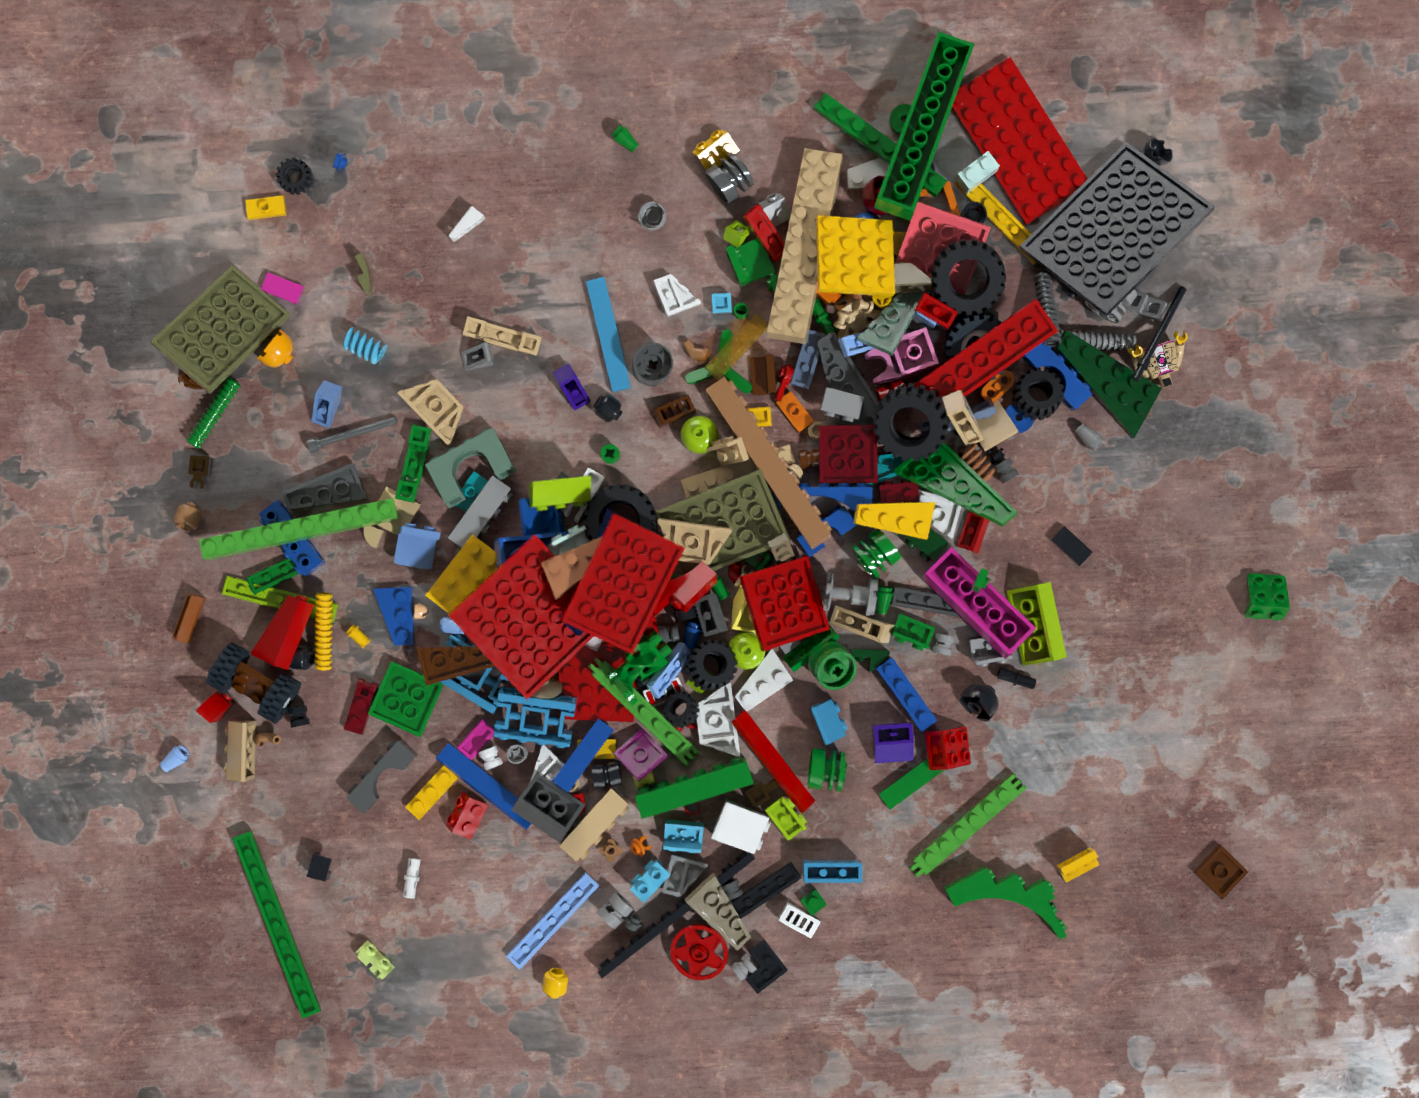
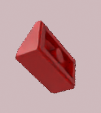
M926 293L923 294L914 311L947 330L958 313Z
M968 510L956 546L978 554L989 520Z

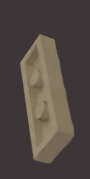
M785 533L768 542L777 565L796 559Z

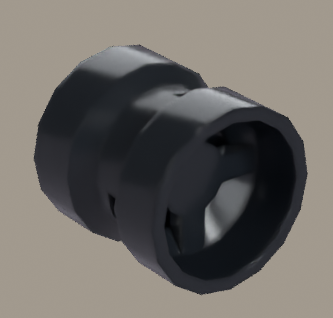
M307 705L287 709L288 715L291 716V728L310 724V720L306 715L308 711ZM304 716L302 718L294 719V717Z

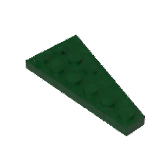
M1064 331L1061 336L1062 342L1055 348L1069 365H1072L1079 373L1080 378L1089 385L1091 391L1106 409L1110 410L1116 417L1117 422L1126 429L1128 435L1131 438H1135L1162 388L1141 376L1139 382L1132 380L1135 371L1071 332Z

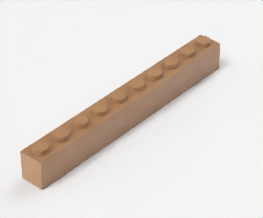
M723 377L705 389L737 438L742 437L747 454L758 470H762L768 485L811 549L831 538V527L826 520L822 522L819 517L821 513L817 506H811L808 501L810 496L805 489L801 490L797 484L800 481L794 473L790 475L787 470L789 465L783 457L781 459L776 453L779 450L773 442H768L766 439L768 434L762 426L760 428L755 422L758 419L752 411H747L745 408L747 403L742 395L738 397L734 392L737 390L731 380L727 381Z

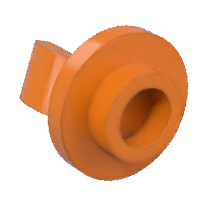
M647 836L631 840L630 848L635 855L642 857L645 855V851L651 849V845L644 847L642 844Z

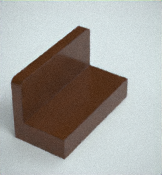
M766 354L763 357H751L753 395L776 394L774 354Z

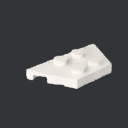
M728 683L698 703V708L700 709L697 713L700 744L740 757L737 729L731 722L735 718L731 683Z

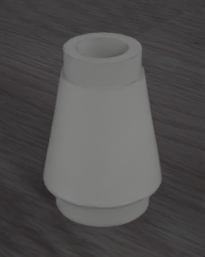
M1081 424L1075 431L1088 450L1095 451L1104 441L1101 438L1102 435L1084 424Z

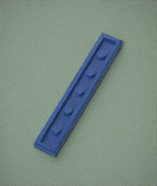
M448 743L436 757V760L524 830L528 829L531 823L512 811L519 798Z

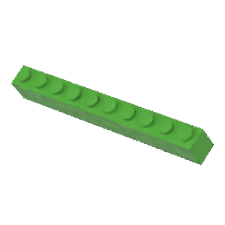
M391 498L199 539L202 558L209 561L399 520L395 500Z

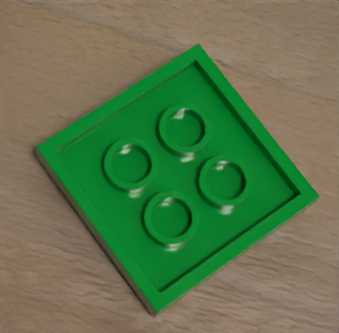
M391 661L368 715L418 737H422L444 684L437 682L426 685L423 674Z

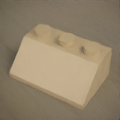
M228 721L225 727L228 744L225 745L227 763L224 766V774L227 775V780L246 782L255 778L256 745L254 741L256 740V721Z

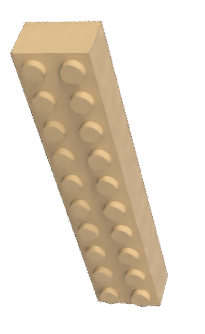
M804 148L767 329L769 338L807 344L818 288L816 217L818 215H833L843 165L842 154Z

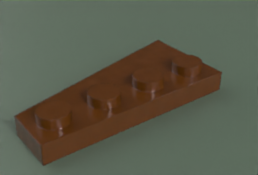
M477 646L416 648L426 685L495 667Z

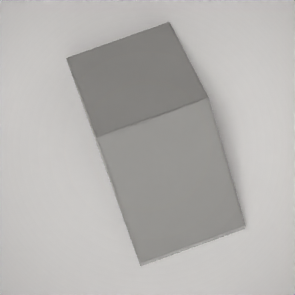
M487 342L461 352L465 371L494 365L491 347Z

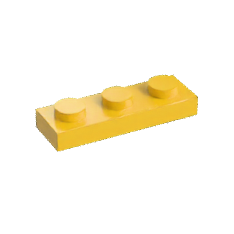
M443 765L405 808L420 820L459 777Z

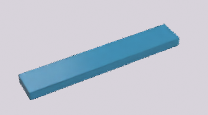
M605 277L588 280L586 284L612 392L630 389L631 385Z

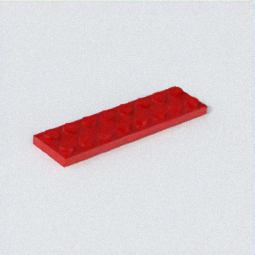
M1035 298L915 383V387H920V384L925 385L926 390L930 391V389L936 391L935 395L937 397H944L961 390L965 397L1057 333L1058 329Z

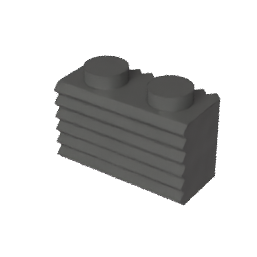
M717 594L701 597L694 606L696 607L697 614H699L698 617L700 618L699 621H701L700 625H702L701 628L703 629L704 636H713L728 631Z

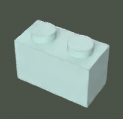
M987 151L959 172L955 181L967 195L995 174L1000 165L990 152Z

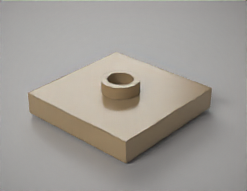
M386 486L379 501L393 498L396 503L399 520L377 525L398 536L399 526H405V523H412L421 504L416 501L411 503L395 499L396 491Z

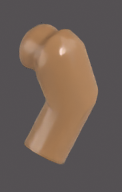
M691 340L682 344L693 360L704 361L710 356V351L707 348H695Z
M272 732L259 733L255 736L256 740L254 741L255 745L261 747L265 745V741L277 745L281 742V737Z

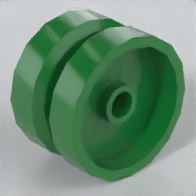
M825 641L818 644L811 651L808 658L810 672L824 688L829 690H840L853 681L857 672V664L854 657L841 643L836 641Z

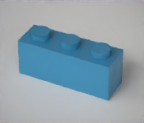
M803 860L804 883H862L861 860Z

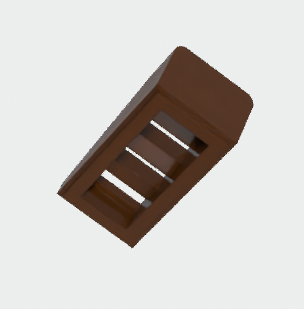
M687 394L654 408L652 414L659 428H662L695 413L696 410ZM684 401L688 411L684 410L681 402ZM677 404L680 414L677 413L674 405ZM668 408H670L673 417H670V414L667 410ZM661 411L663 412L666 420L663 419Z

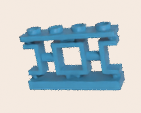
M451 634L446 642V645L449 647H459L454 642L464 647L476 646L474 643L471 645L466 642L467 638L461 634ZM491 667L486 669L478 684L464 676L456 677L461 680V683L453 678L441 681V683L494 714L499 707L497 706L498 697L495 696V693L503 680L507 682L509 680L503 674H501L498 681L490 678L488 675L493 669ZM484 683L489 685L493 689L488 697L494 700V702L484 698L471 690V688L479 691Z
M500 687L497 706L506 707L505 721L496 720L493 736L501 740L516 739L522 743L530 741L536 742L538 745L551 744L558 748L570 747L572 731L564 730L563 725L565 716L574 717L577 697L558 695L551 699H539L531 696L527 700L516 688ZM512 703L523 704L522 713L511 711ZM550 708L561 709L560 718L549 717ZM526 711L545 713L544 725L525 724ZM510 719L521 720L520 729L510 728ZM548 724L559 726L558 734L547 733Z

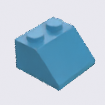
M830 698L810 706L825 745L846 736L845 730L848 729L844 719L840 720L838 712L841 711L837 701L833 702Z

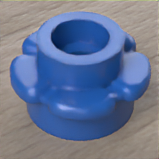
M337 153L333 168L338 169V171H340V168L345 169L348 159L344 157L345 153L343 155Z

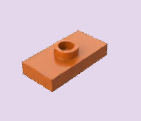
M791 391L782 397V401L776 402L798 433L814 422Z

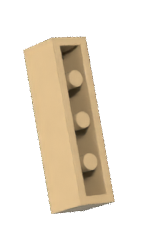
M611 787L564 839L560 847L576 862L579 858L583 860L590 853L588 848L592 844L596 846L603 838L601 834L605 829L609 831L616 824L614 819L618 815L622 817L627 812L629 801Z

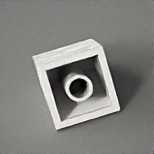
M726 798L711 833V839L754 854L762 846L763 840L761 837L763 832L767 833L770 827L769 816Z

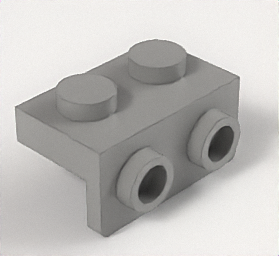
M780 193L771 194L766 200L753 203L746 210L748 212L756 204H759L774 227L789 220L791 217L787 202Z
M982 636L968 638L970 657L974 665L983 667L992 662L1005 663L1008 659L1013 658L1011 654L1004 659Z

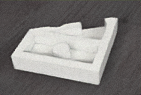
M672 274L653 280V285L666 317L701 304V301L688 292L689 290L684 285H681Z
M546 745L541 746L531 780L538 772L552 782L565 765Z

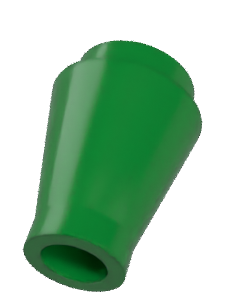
M622 125L611 135L614 138L613 141L631 153L639 146L627 127Z
M878 586L876 591V613L887 614L894 594L892 587Z

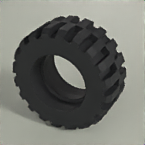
M960 239L959 242L948 244L949 246L945 249L943 248L939 256L935 258L931 270L932 288L937 300L956 310L958 315L962 313L966 314V316H972L973 313L978 315L983 313L985 309L989 310L993 307L992 304L995 301L998 302L1001 298V293L1005 289L1006 273L1001 257L993 247H990L983 241H977V239ZM965 259H973L980 262L987 274L984 287L971 295L958 293L950 283L952 268L958 262Z
M909 383L907 387L900 385L896 390L891 389L882 398L875 412L873 431L877 435L876 440L878 444L884 445L883 450L886 453L888 451L892 452V457L896 459L897 456L903 457L902 461H908L909 458H913V461H919L920 457L926 459L930 457L932 452L935 453L945 440L949 428V417L945 405H943V399L941 396L937 397L935 395L936 391L930 389V391L926 390L925 385L920 384V387H915V383ZM906 407L919 409L929 420L928 431L919 437L903 435L894 425L893 418L895 413L899 409Z
M614 484L613 486L604 487L599 492L597 491L592 499L588 501L586 509H584L583 526L586 527L585 535L589 541L603 536V514L608 507L617 503L627 504L636 511L639 526L655 533L657 527L655 509L650 499L641 490L626 484Z

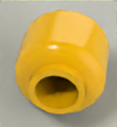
M551 968L544 974L543 992L552 999L563 996L567 992L568 975L561 968Z

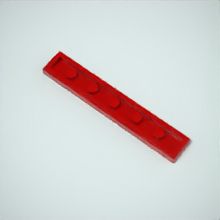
M746 710L742 711L731 721L798 810L801 813L805 812L815 802V799Z

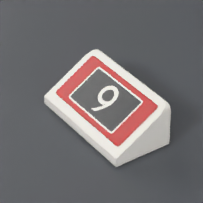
M675 677L659 699L653 697L649 689H645L642 692L645 699L655 707L665 703V699H669L670 694L675 695L674 692L678 691L680 693L684 689L679 677Z

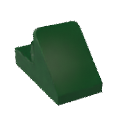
M850 649V654L854 657L855 661H866V657L869 658L868 673H871L890 655V651Z

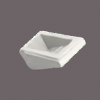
M470 207L451 231L449 238L453 242L457 241L484 221V215L474 207Z
M789 902L786 903L778 917V921L809 938H812L821 923L818 919ZM790 911H794L789 920L786 919ZM797 914H799L800 917L796 924H794L793 921ZM805 917L807 920L801 928L799 925ZM810 921H812L814 923L808 932L806 931V928L809 925Z

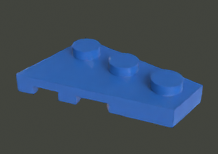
M412 587L373 589L393 644H415Z

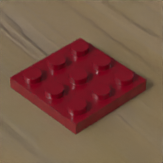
M875 425L819 426V484L878 483L877 435L873 431Z

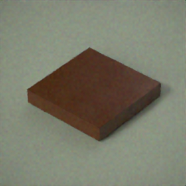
M1219 844L1193 873L1220 899H1223L1247 875L1248 871Z

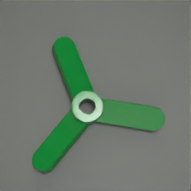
M727 329L721 332L716 362L688 373L685 376L688 384H695L716 375H722L728 381L731 380L735 387L743 393L748 394L752 391V384L728 364L733 337L730 330ZM723 364L725 369L719 370L718 365Z

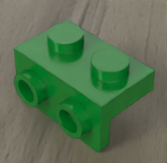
M899 613L891 635L895 636V641L905 644L906 641L913 644L912 648L923 651L924 648L929 649V643L935 627Z

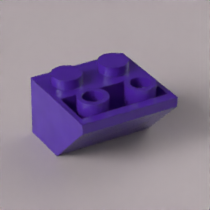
M911 722L872 725L875 763L913 761L914 737L913 724Z

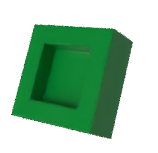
M982 568L979 571L971 590L979 592L981 588H986L990 579L987 577L988 570Z
M816 888L800 899L811 916L827 906V903Z

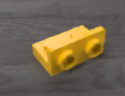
M1089 847L1056 866L1064 881L1069 882L1099 865L1098 855L1094 849Z

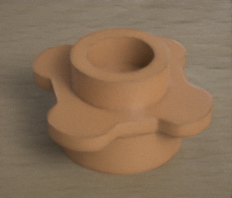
M609 839L605 846L600 847L599 851L607 857L608 862H613L617 855L622 854L623 849L618 847L614 839Z

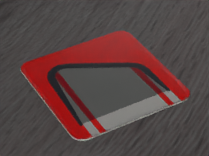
M699 801L684 806L687 817L701 814Z

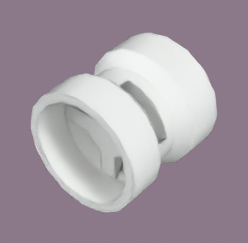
M497 746L478 752L480 758L485 762L483 764L485 771L503 764L502 759L497 756Z

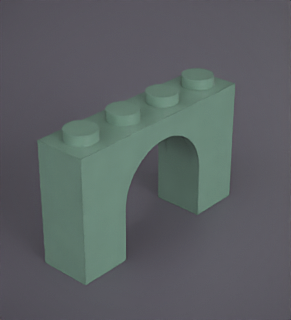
M493 428L481 431L480 435L466 439L462 445L448 449L442 456H436L429 463L425 464L443 501L449 508L466 500L457 481V469L466 458L471 456L485 457L488 459L499 480L517 472L498 434Z

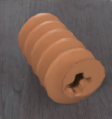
M975 443L957 455L962 454L960 458L963 461L966 460V464L986 482L993 477L995 469L988 470L991 463H984L987 458L986 456L979 457L982 450L975 451V448L978 446Z

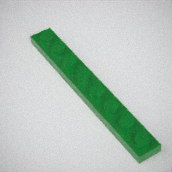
M825 93L815 104L813 110L890 165L897 144ZM930 168L922 189L927 190L929 194L936 197L948 180Z

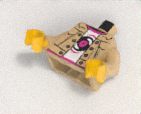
M1184 330L1181 337H1179L1177 331L1174 332L1175 342L1173 339L1158 344L1150 359L1151 363L1148 369L1142 374L1143 377L1148 378V380L1159 378L1162 388L1173 385L1170 374L1179 370L1184 354V342L1188 339V335ZM1137 344L1135 345V351L1128 348V352L1132 355L1135 370L1137 369L1139 359L1144 356L1147 348L1142 349Z

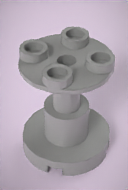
M827 573V585L823 596V610L829 611L831 598L851 600L852 605L865 606V616L873 617L877 599L878 579L869 578L867 587L853 585L852 589L833 587L834 573Z

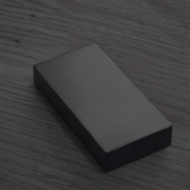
M1065 526L1051 539L1078 566H1081L1093 553Z

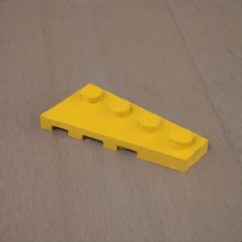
M935 502L857 504L853 523L928 540Z

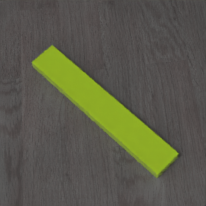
M226 576L221 593L277 609L281 607L288 595L297 596L296 593L272 587L254 595L247 581ZM254 584L257 588L262 587L261 585ZM304 596L308 598L307 602L314 605L310 617L317 618L315 612H317L315 600L317 599ZM332 603L333 609L331 612H333V615H331V618H333V621L331 623H334L338 604Z

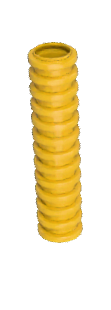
M320 592L315 594L317 598L315 600L317 604L315 606L317 610L315 612L317 616L315 618L317 622L315 624V627H317L315 633H317L315 639H317L315 645H317L315 651H317L315 653V657H317L315 659V663H317L315 669L325 671L332 669V665H330L332 663V659H330L332 657V653H330L332 647L330 645H332L331 633L333 632L331 630V627H333V624H331V621H333V618H331V615H333V612H331L333 606H331L333 594Z

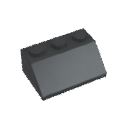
M537 772L515 803L512 811L560 843L585 804Z

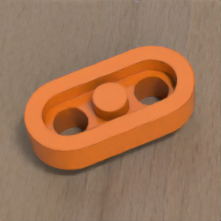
M1004 370L1005 372L1002 375H996V379L990 380L981 389L982 400L992 399L993 403L997 401L1014 384V375L1008 370ZM1002 377L1007 379L1006 384L1001 383ZM988 390L993 392L992 397L987 395Z

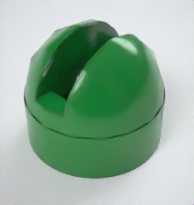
M744 303L736 304L733 310L734 316L739 320L745 319L749 313V308Z

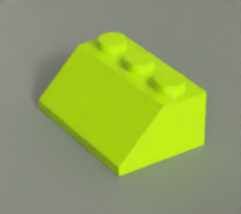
M591 476L530 483L528 485L530 508H536V511H545L549 506H555V509L567 508V504H574V507L586 506L585 503L590 501Z

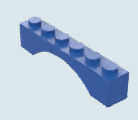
M826 483L819 484V487H811V484H800L799 487L801 490L805 489L810 497L821 496L835 499L847 505L853 511H856L857 504H873V487H869L867 483H859L857 487H850V484L840 483L838 487H830V484ZM770 488L777 508L780 510L783 506Z

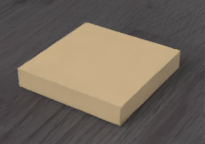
M998 400L993 403L997 413L992 414L989 418L976 420L984 437V440L979 442L984 451L989 450L1018 432V429Z

